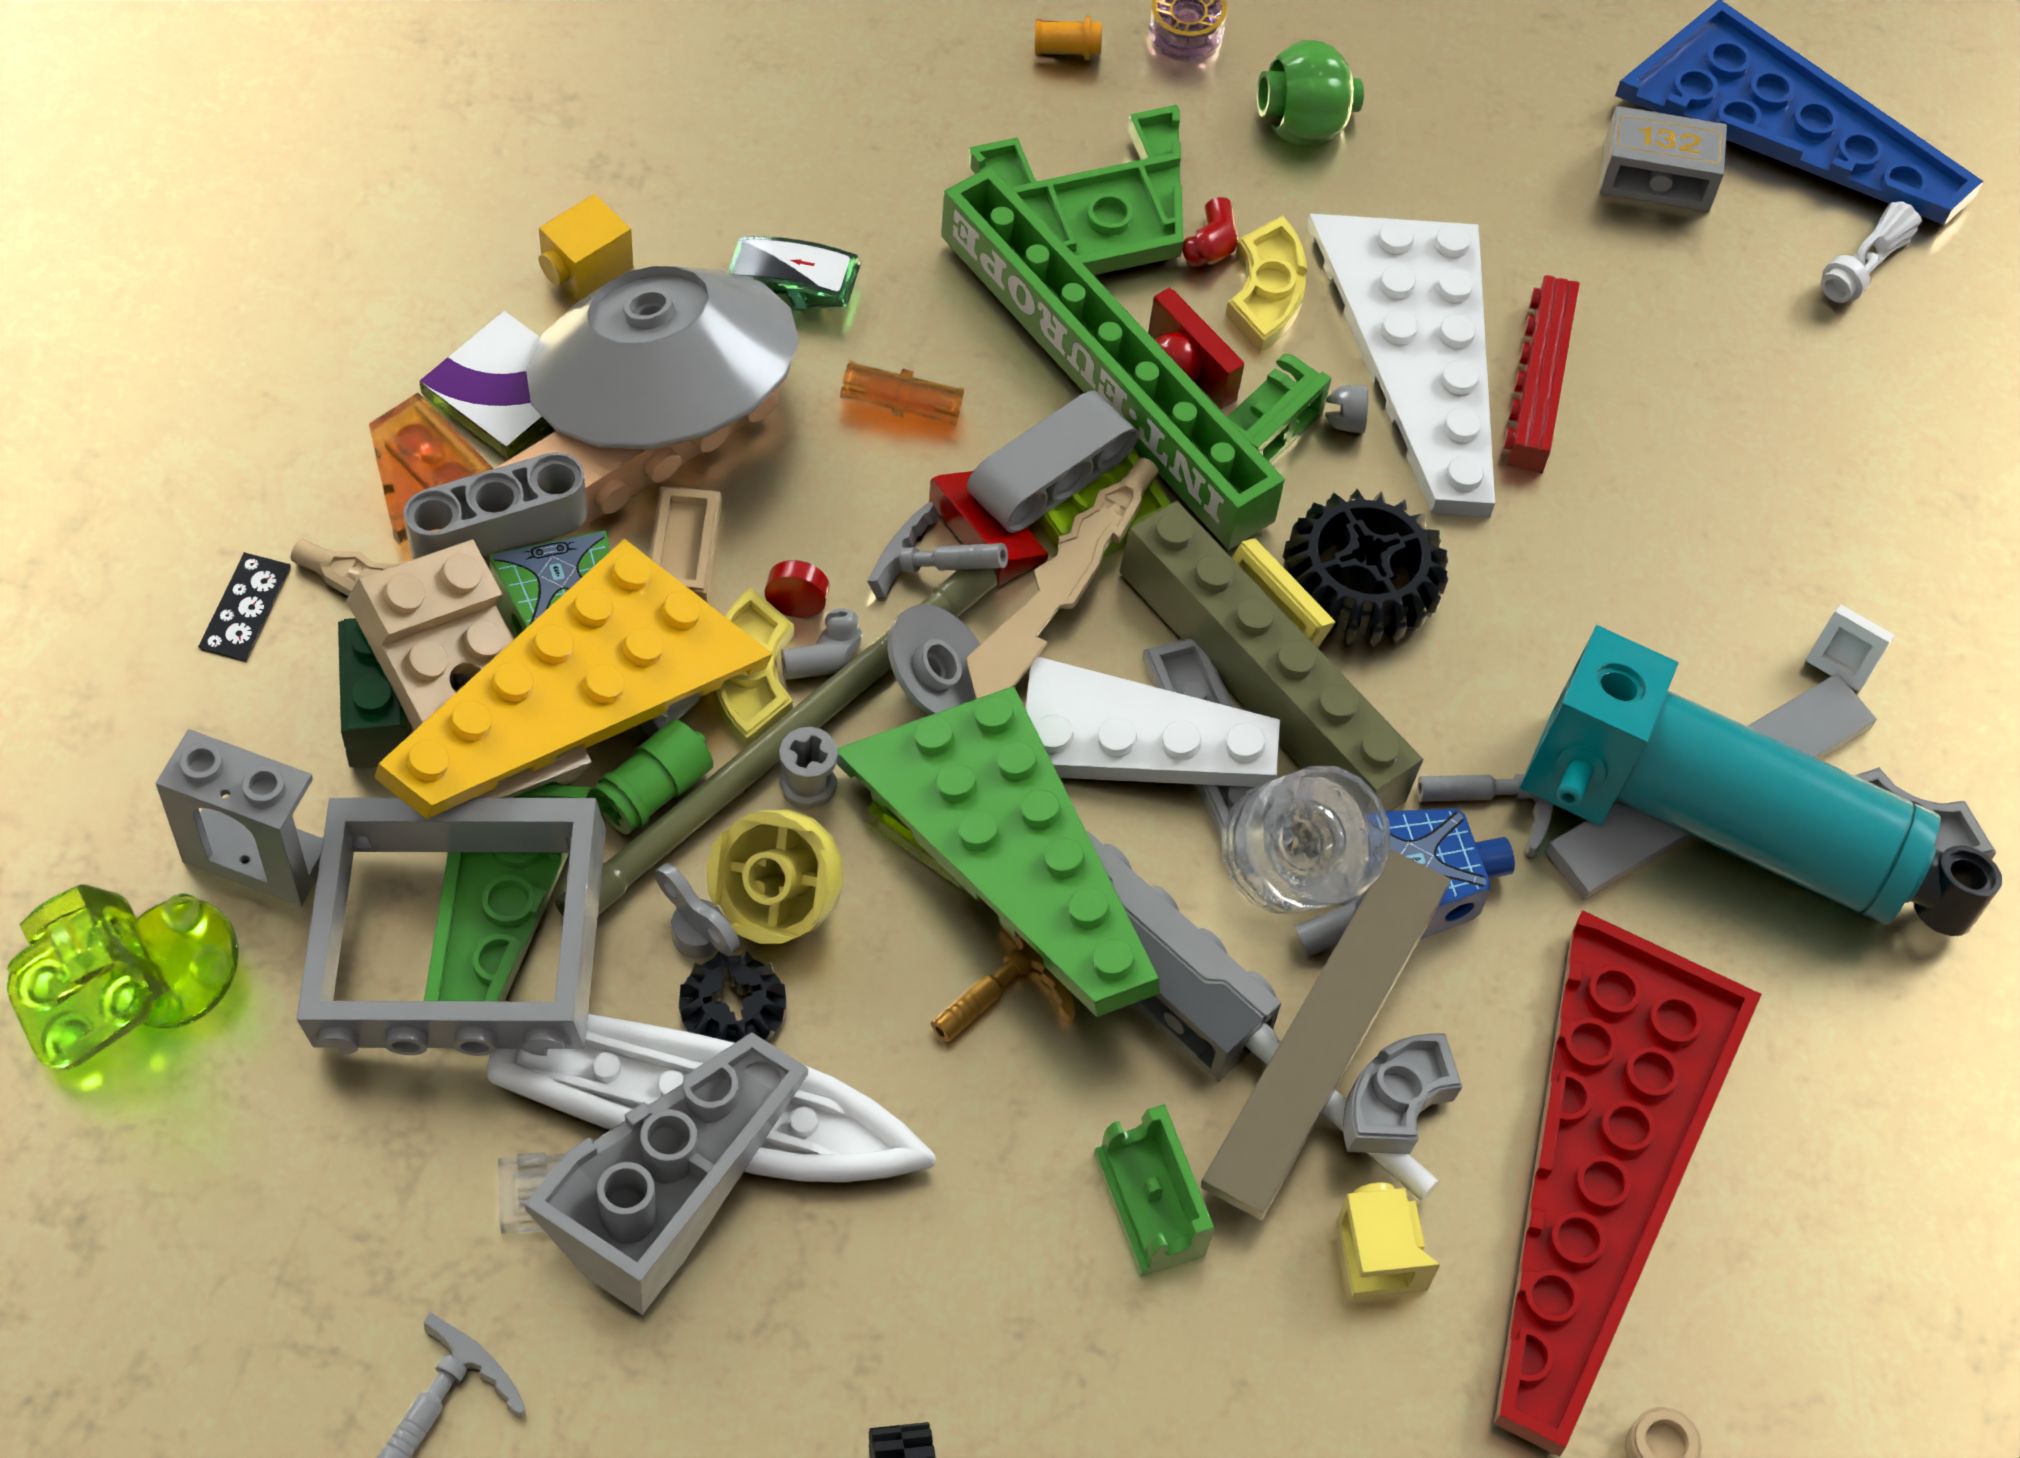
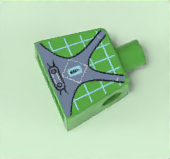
M606 530L489 554V570L502 592V596L496 603V606L514 638L520 635L610 552Z

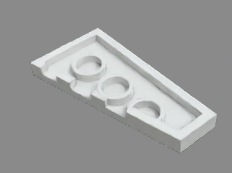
M1037 657L1030 666L1026 711L1059 778L1277 788L1280 739L1279 719L1042 657Z

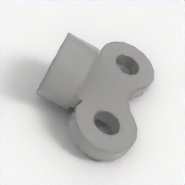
M665 863L655 870V878L665 896L676 906L671 919L672 941L678 951L688 957L704 958L714 954L717 950L724 955H730L739 948V939L729 922L723 917L718 906H714L710 901L699 899L686 878L673 865Z

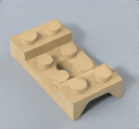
M473 539L360 577L346 600L414 731L456 693L450 684L451 675L465 674L473 678L514 640L495 606L502 596V592ZM579 745L557 755L554 763L534 772L528 768L498 781L496 789L476 798H512L553 781L562 785H569L579 779L592 761L587 751Z

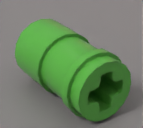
M672 719L637 747L635 754L613 772L605 773L598 780V784L590 790L591 798H596L601 815L609 824L623 834L628 835L635 828L640 829L649 821V816L671 798L676 799L713 768V759L705 746V737L699 731L694 732L680 720Z

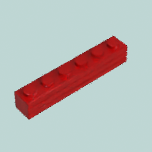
M1546 275L1543 278L1541 287L1533 288L1529 309H1533L1535 312L1534 316L1528 315L1524 330V336L1530 337L1529 343H1523L1519 357V364H1523L1525 367L1524 371L1518 370L1513 392L1520 394L1519 399L1513 398L1508 420L1514 421V427L1507 428L1503 449L1509 450L1507 465L1540 473H1543L1551 452L1580 282Z

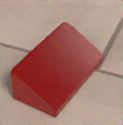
M973 471L942 474L930 480L929 502L934 503L940 517L963 545L1004 543L1008 551L1006 567L993 569L997 577L998 587L1048 560L1049 554L1027 528L1015 533L1008 532L967 492V482Z

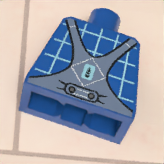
M1458 809L1360 813L1350 842V848L1362 883L1367 884L1369 887L1391 849L1451 879L1449 889L1421 939L1474 920L1481 914L1489 895V879L1512 875L1515 870V859L1509 840L1506 837L1475 842L1465 814Z

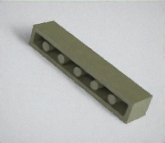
M1178 501L1129 529L1119 570L1120 574L1182 640L1192 639L1216 666L1223 684L1249 712L1280 720L1279 744L1355 826L1360 813L1391 811L1407 800L1424 759Z

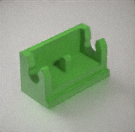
M1283 354L1276 361V364L1282 370L1289 372L1296 382L1287 374L1274 368L1267 375L1266 381L1227 416L1270 464L1323 414L1332 379L1323 371L1318 373L1290 354Z
M1165 1104L1147 1109L1141 1118L1142 1123L1134 1129L1123 1131L1119 1121L1113 1122L1104 1132L1102 1145L1094 1150V1156L1140 1276L1205 1257L1214 1231V1225Z

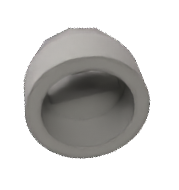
M1346 385L1333 390L1327 397L1326 402L1340 405V411L1325 413L1329 424L1340 431L1365 433L1368 414V386Z

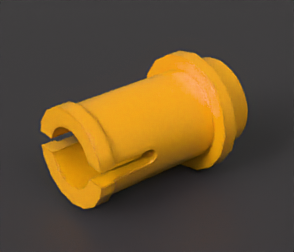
M1085 16V21H1044L1036 19L1035 55H1084V60L1089 61L1090 55H1101L1102 22L1091 21V16Z

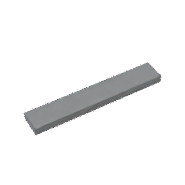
M1836 673L1747 727L1820 760L1870 730L1877 721V718L1842 677ZM1617 802L1610 809L1602 826L1587 820L1551 841L1545 853L1583 901L1692 836Z

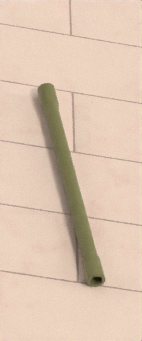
M993 569L956 570L936 586L932 594L919 605L937 606L958 617L997 585L996 574ZM889 630L616 855L603 863L598 916L622 897L633 882L780 761L779 749L782 740L789 732L802 727L820 728L892 668L889 661L887 644ZM566 891L555 900L556 907L562 916H564Z

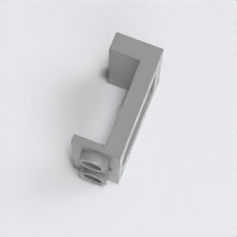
M188 729L155 783L182 862L302 907L318 877L323 838L297 829L293 819L294 811L313 780L312 774ZM223 795H229L227 798H222Z

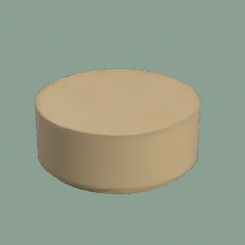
M1656 1407L1645 1411L1637 1418L1627 1434L1625 1448L1628 1458H1700L1702 1441L1697 1427L1685 1414L1668 1407Z

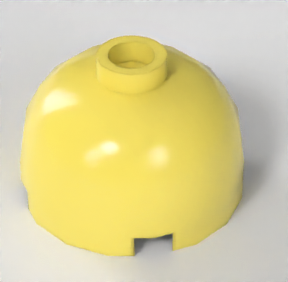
M761 810L740 818L728 831L722 832L715 840L706 866L708 894L713 905L721 906L724 914L732 921L729 924L737 935L759 944L786 943L818 928L837 907L844 885L842 857L833 837L815 819L793 810Z

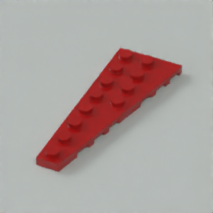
M1584 910L1581 911L1571 933L1494 1423L1559 1457L1570 1440L1762 995Z

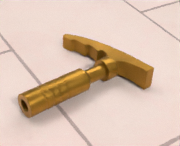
M1001 924V927L1014 940L1019 950L1013 949L1003 958V966L992 975L981 977L948 1006L946 1010L931 1021L930 1024L935 1034L944 1042L951 1041L962 1029L1002 995V988L1015 976L1022 978L1031 968L1037 969L1042 973L1041 980L1052 989L1051 995L1060 1006L1058 1012L1067 1023L1072 1022L1075 1016L1071 992L1044 966L1043 958L1020 936L1015 938Z

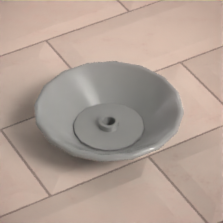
M651 266L629 271L609 281L575 303L542 334L526 368L531 405L556 432L599 448L656 449L707 437L754 412L786 380L799 346V338L792 310L763 282L722 269Z

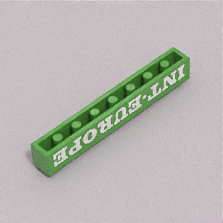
M989 166L944 190L941 237L1084 393L1092 390L1098 392L1138 430L1139 437L1134 448L1144 458L1149 459L1157 466L1158 474L1223 545L1230 550L1276 521L1285 483L1283 476L1005 180Z

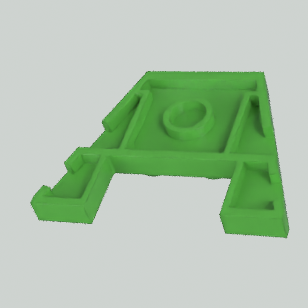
M1177 105L1129 115L1127 130L1141 160L1041 181L1035 180L1018 137L969 147L968 164L970 169L976 174L991 166L1093 275L1181 257L1183 247L1182 185H1180V110Z

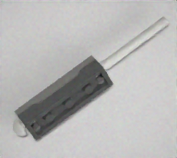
M1087 831L1159 978L1160 994L1133 1003V1005L1218 1082L1251 1051L1268 1065L1281 1043L1273 1029L1282 1002L1276 998L1271 985L1258 973L1244 970L1227 955L1225 946L1214 933L1205 928L1198 929L1182 915L1174 899L1164 889L1158 886L1151 887L1131 869L1129 861L1119 849L1111 844L1103 845ZM1335 1090L1322 1114L1344 1133L1343 1117L1347 1099ZM1366 1152L1420 1201L1427 1198L1439 1183L1435 1176L1409 1154Z

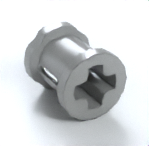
M802 727L789 732L782 740L779 749L780 764L783 767L779 777V784L783 790L785 800L793 806L803 809H811L828 803L834 796L837 787V778L833 773L838 759L835 741L827 732L814 727Z

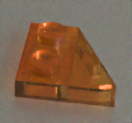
M419 393L414 394L369 423L394 539L399 545L408 540L403 511L406 502L414 494L424 489L493 469Z

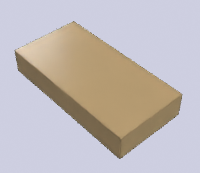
M660 486L649 558L705 602H708L721 510V491Z

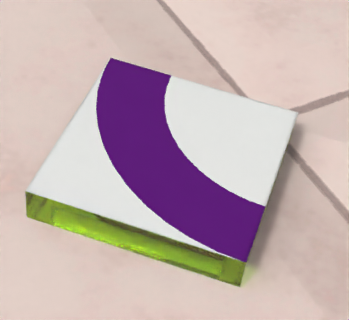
M503 311L419 381L421 394L509 459L549 424L531 405L526 368L541 337Z

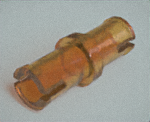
M849 360L842 384L844 386L841 388L840 398H849L892 409L891 415L902 418L905 412L957 426L965 388H956L915 378L914 371L902 368L899 374L857 364L855 361Z

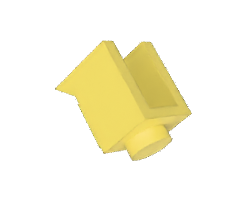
M1379 1182L1361 1186L1353 1193H1347L1337 1218V1224L1352 1298L1428 1290L1440 1264L1423 1251L1425 1243L1416 1201H1408L1406 1189H1394L1392 1184Z

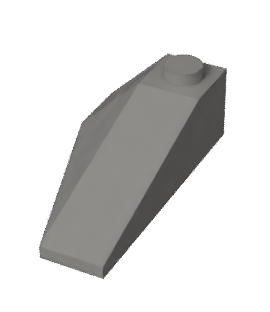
M751 1032L686 1074L681 1085L648 1106L643 1102L625 1114V1121L593 1142L590 1138H587L570 1149L524 1204L526 1212L586 1278L643 1315L684 1263L807 1077L808 1068Z

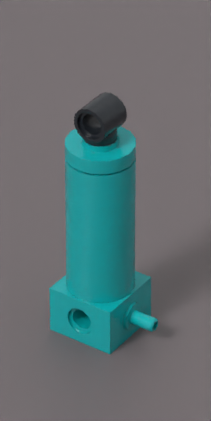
M1599 625L1595 626L1551 712L1519 786L1520 789L1599 826H1602L1616 800L1857 913L1861 912L1862 915L1885 926L1893 921L1905 903L1911 901L1918 917L1936 932L1948 936H1962L1970 932L2001 888L2002 874L1996 863L1978 849L1968 846H1952L1944 852L1936 849L1934 842L1940 826L1941 818L1939 814L1918 804H1912L1911 801L1669 691L1668 689L1679 662Z

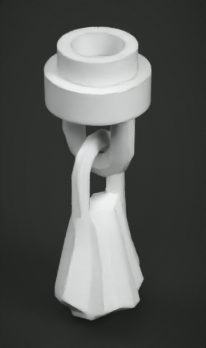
M1904 202L1890 203L1880 218L1876 229L1864 240L1857 254L1853 256L1838 255L1833 258L1823 269L1821 280L1822 290L1828 298L1838 303L1855 301L1869 288V274L1890 253L1908 245L1918 230L1917 226L1922 223L1920 215L1914 210L1913 206ZM1872 245H1874V247L1876 248L1877 254H1875L1874 252H1866V251H1867Z

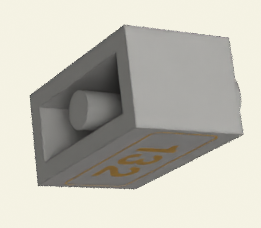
M1616 106L1603 143L1599 193L1710 212L1724 176L1727 124Z

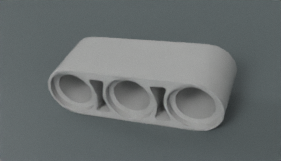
M1095 390L1087 391L982 461L968 479L967 492L1008 532H1019L1117 466L1136 445L1139 432Z
M559 452L547 453L424 489L414 494L406 502L403 511L411 557L416 559L473 539L483 559L489 558L491 553L530 546L579 529L585 522L588 514L582 465L569 454Z

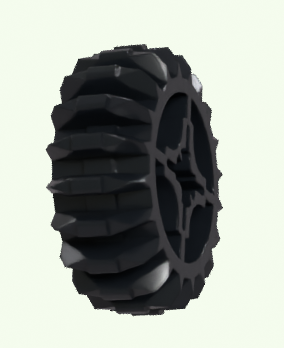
M1357 488L1350 495L1348 502L1336 493H1333L1330 499L1326 501L1325 506L1313 502L1311 508L1307 510L1306 517H1299L1293 525L1290 540L1286 541L1282 556L1285 559V570L1335 621L1329 633L1335 629L1345 632L1344 635L1348 645L1355 640L1357 635H1365L1371 646L1374 647L1380 642L1383 633L1395 643L1404 636L1406 629L1417 633L1419 628L1424 625L1426 617H1432L1433 613L1437 611L1441 600L1440 595L1444 594L1448 583V571L1446 570L1448 564L1447 550L1439 547L1441 543L1440 530L1425 529L1427 525L1425 513L1413 516L1408 515L1405 499L1395 506L1385 503L1382 491L1373 500H1365ZM1335 546L1338 552L1334 553L1333 559L1322 563L1319 555L1330 547ZM1408 572L1410 582L1396 590L1392 582L1396 581L1397 575Z

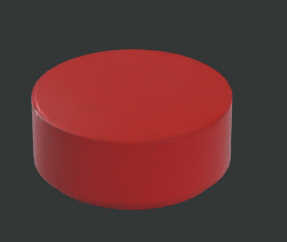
M799 560L783 561L771 568L764 595L766 601L781 614L796 618H810L818 615L825 608L830 583L827 576L810 563Z

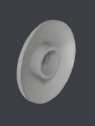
M922 604L912 606L899 614L889 630L888 656L893 673L909 699L928 715L975 700L966 657L980 646V643L970 629L950 612L933 605Z

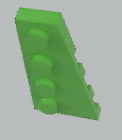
M545 784L512 798H591V787ZM448 852L424 1001L505 1002L569 853Z

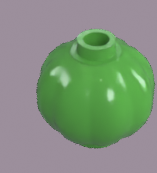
M1302 40L1281 51L1271 62L1269 71L1261 72L1257 84V108L1261 116L1283 117L1279 126L1272 125V130L1280 138L1301 146L1323 144L1333 140L1348 124L1352 112H1359L1364 101L1363 82L1360 78H1353L1349 64L1334 47L1321 41Z

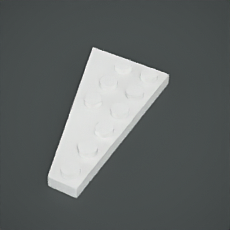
M1309 213L1306 226L1312 243H1318L1325 259L1323 268L1329 282L1335 283L1345 305L1343 314L1374 383L1379 382L1387 400L1385 409L1392 425H1398L1408 448L1407 460L1430 512L1433 514L1491 517L1495 505L1479 225Z

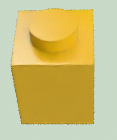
M595 193L539 227L541 255H539L538 261L543 273L552 284L556 286L562 284L578 301L634 267L631 228Z

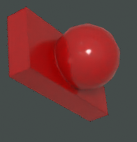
M1169 287L1155 295L1148 334L1221 410L1237 401L1245 365L1244 361L1175 290Z

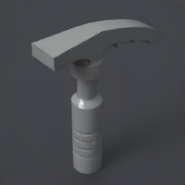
M929 502L913 514L892 538L877 561L867 582L876 598H886L892 582L901 571L918 572L921 567L935 566L939 571L1005 568L1008 563L1007 547L1004 543L938 546L935 551L920 552L917 547H914L916 539L923 535L928 525L935 522L939 514L934 503Z
M1515 774L1514 779H1494L1491 775L1419 776L1417 783L1420 802L1491 800L1495 795H1515L1516 799H1533L1536 803L1533 809L1534 823L1531 828V835L1526 843V854L1530 857L1534 856L1545 837L1554 805L1519 788L1525 774Z
M430 1312L424 1321L425 1332L444 1344L451 1352V1355H443L435 1367V1370L438 1372L437 1376L426 1392L418 1393L377 1458H411L443 1410L441 1401L453 1383L459 1384L469 1368L479 1370L481 1379L495 1385L496 1393L508 1402V1410L520 1419L526 1414L521 1396L506 1372L478 1342Z

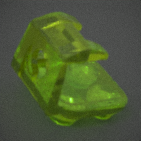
M81 884L40 904L19 924L27 942L31 945L20 951L7 967V970L10 972L7 982L8 997L35 1056L42 1064L55 1070H69L81 1065L144 1023L154 1011L155 1000L171 989L162 968L156 964L144 940L129 901L118 893Z

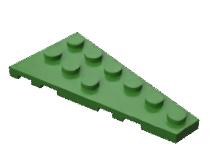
M1014 686L837 748V765L850 778L855 776L871 791L872 799L886 813L890 811L894 813L912 831L913 839L976 900L981 898L999 915L1000 924L1015 938L1020 936L1043 958L1044 966L1096 1017L1160 994L1159 978Z

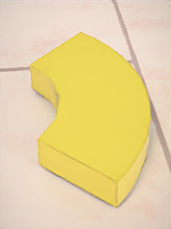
M1284 216L1239 238L1236 253L1246 268L1247 280L1243 289L1228 301L1226 315L1260 352L1276 343L1292 326L1300 311L1306 288L1307 261L1298 235Z
M751 587L738 598L725 617L773 653L765 669L749 676L746 672H743L725 680L721 688L714 691L715 700L723 720L735 738L745 748L793 709V700L779 683L776 668L781 649H784L794 637V624Z

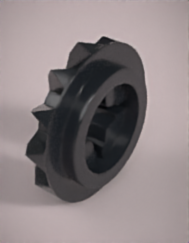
M747 950L740 956H726L718 951L712 960L702 965L695 963L685 983L680 984V1017L686 1030L691 1033L736 1043L752 1032L767 1042L780 1028L785 1017L787 1004L785 984H782L775 974L771 962L765 965L753 959ZM725 982H730L731 986H735L736 992L739 995L750 994V996L743 999L741 1020H736L735 1013L730 1011L727 1003L715 1004V1002L723 999Z

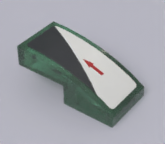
M740 236L728 272L763 282L775 294H786L794 309L835 308L848 306L861 261L856 254L819 243L782 237Z

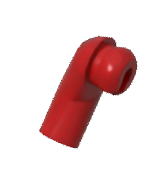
M1217 197L1209 200L1204 208L1207 225L1198 229L1196 236L1185 238L1183 241L1182 252L1190 266L1200 267L1206 262L1212 265L1235 251L1238 235L1233 204L1228 198Z

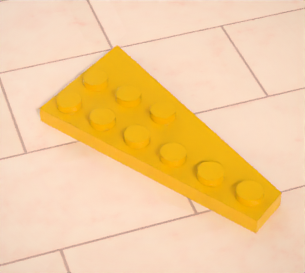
M623 539L378 764L374 778L425 819H429L496 789L498 781L528 768L534 772L554 763L556 756L579 745L585 749L653 719L662 713H666L670 705L696 693H699L702 697L718 690L725 680L743 672H746L749 676L765 669L773 653L626 539Z

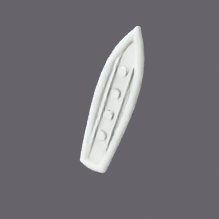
M588 1013L585 1049H548L547 1056L531 1054L524 1049H496L495 1052L489 1054L487 1078L494 1085L611 1130L625 1121V1114L643 1102L648 1106L683 1083V1077L727 1049L734 1042ZM806 1066L808 1068L807 1077L744 1172L794 1181L855 1182L890 1178L933 1167L936 1157L902 1121L873 1099L833 1076Z

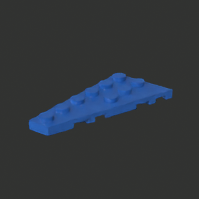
M1717 0L1620 80L1615 94L1618 98L1657 113L1727 124L1726 140L1889 204L1892 202H1904L1912 205L1920 216L1943 225L1977 195L1983 183V180L1722 0Z

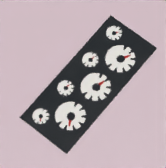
M244 552L198 648L246 660L291 564Z

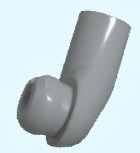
M845 608L834 609L826 615L825 624L827 628L822 632L815 645L781 649V663L785 680L834 674L842 669L861 645L862 630L858 627L859 618L856 613Z
M1356 882L1344 887L1338 895L1341 907L1295 926L1308 957L1337 945L1370 888L1367 884Z

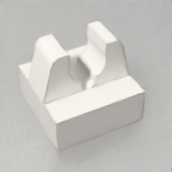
M1840 604L1832 614L1805 661L1830 676L1838 673L1849 687L1860 692L1895 635Z

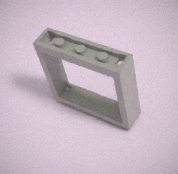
M329 798L297 1013V1021L312 1047L338 1048L342 1055L355 1053L358 1048H386L393 1053L401 1055H419L426 1052L427 1048H455L461 1053L474 1056L489 1055L495 1052L496 1049H524L531 1054L547 1056L548 1049H585L606 827L596 798H473L429 819H425L400 798ZM354 852L570 853L555 1002L333 1001Z

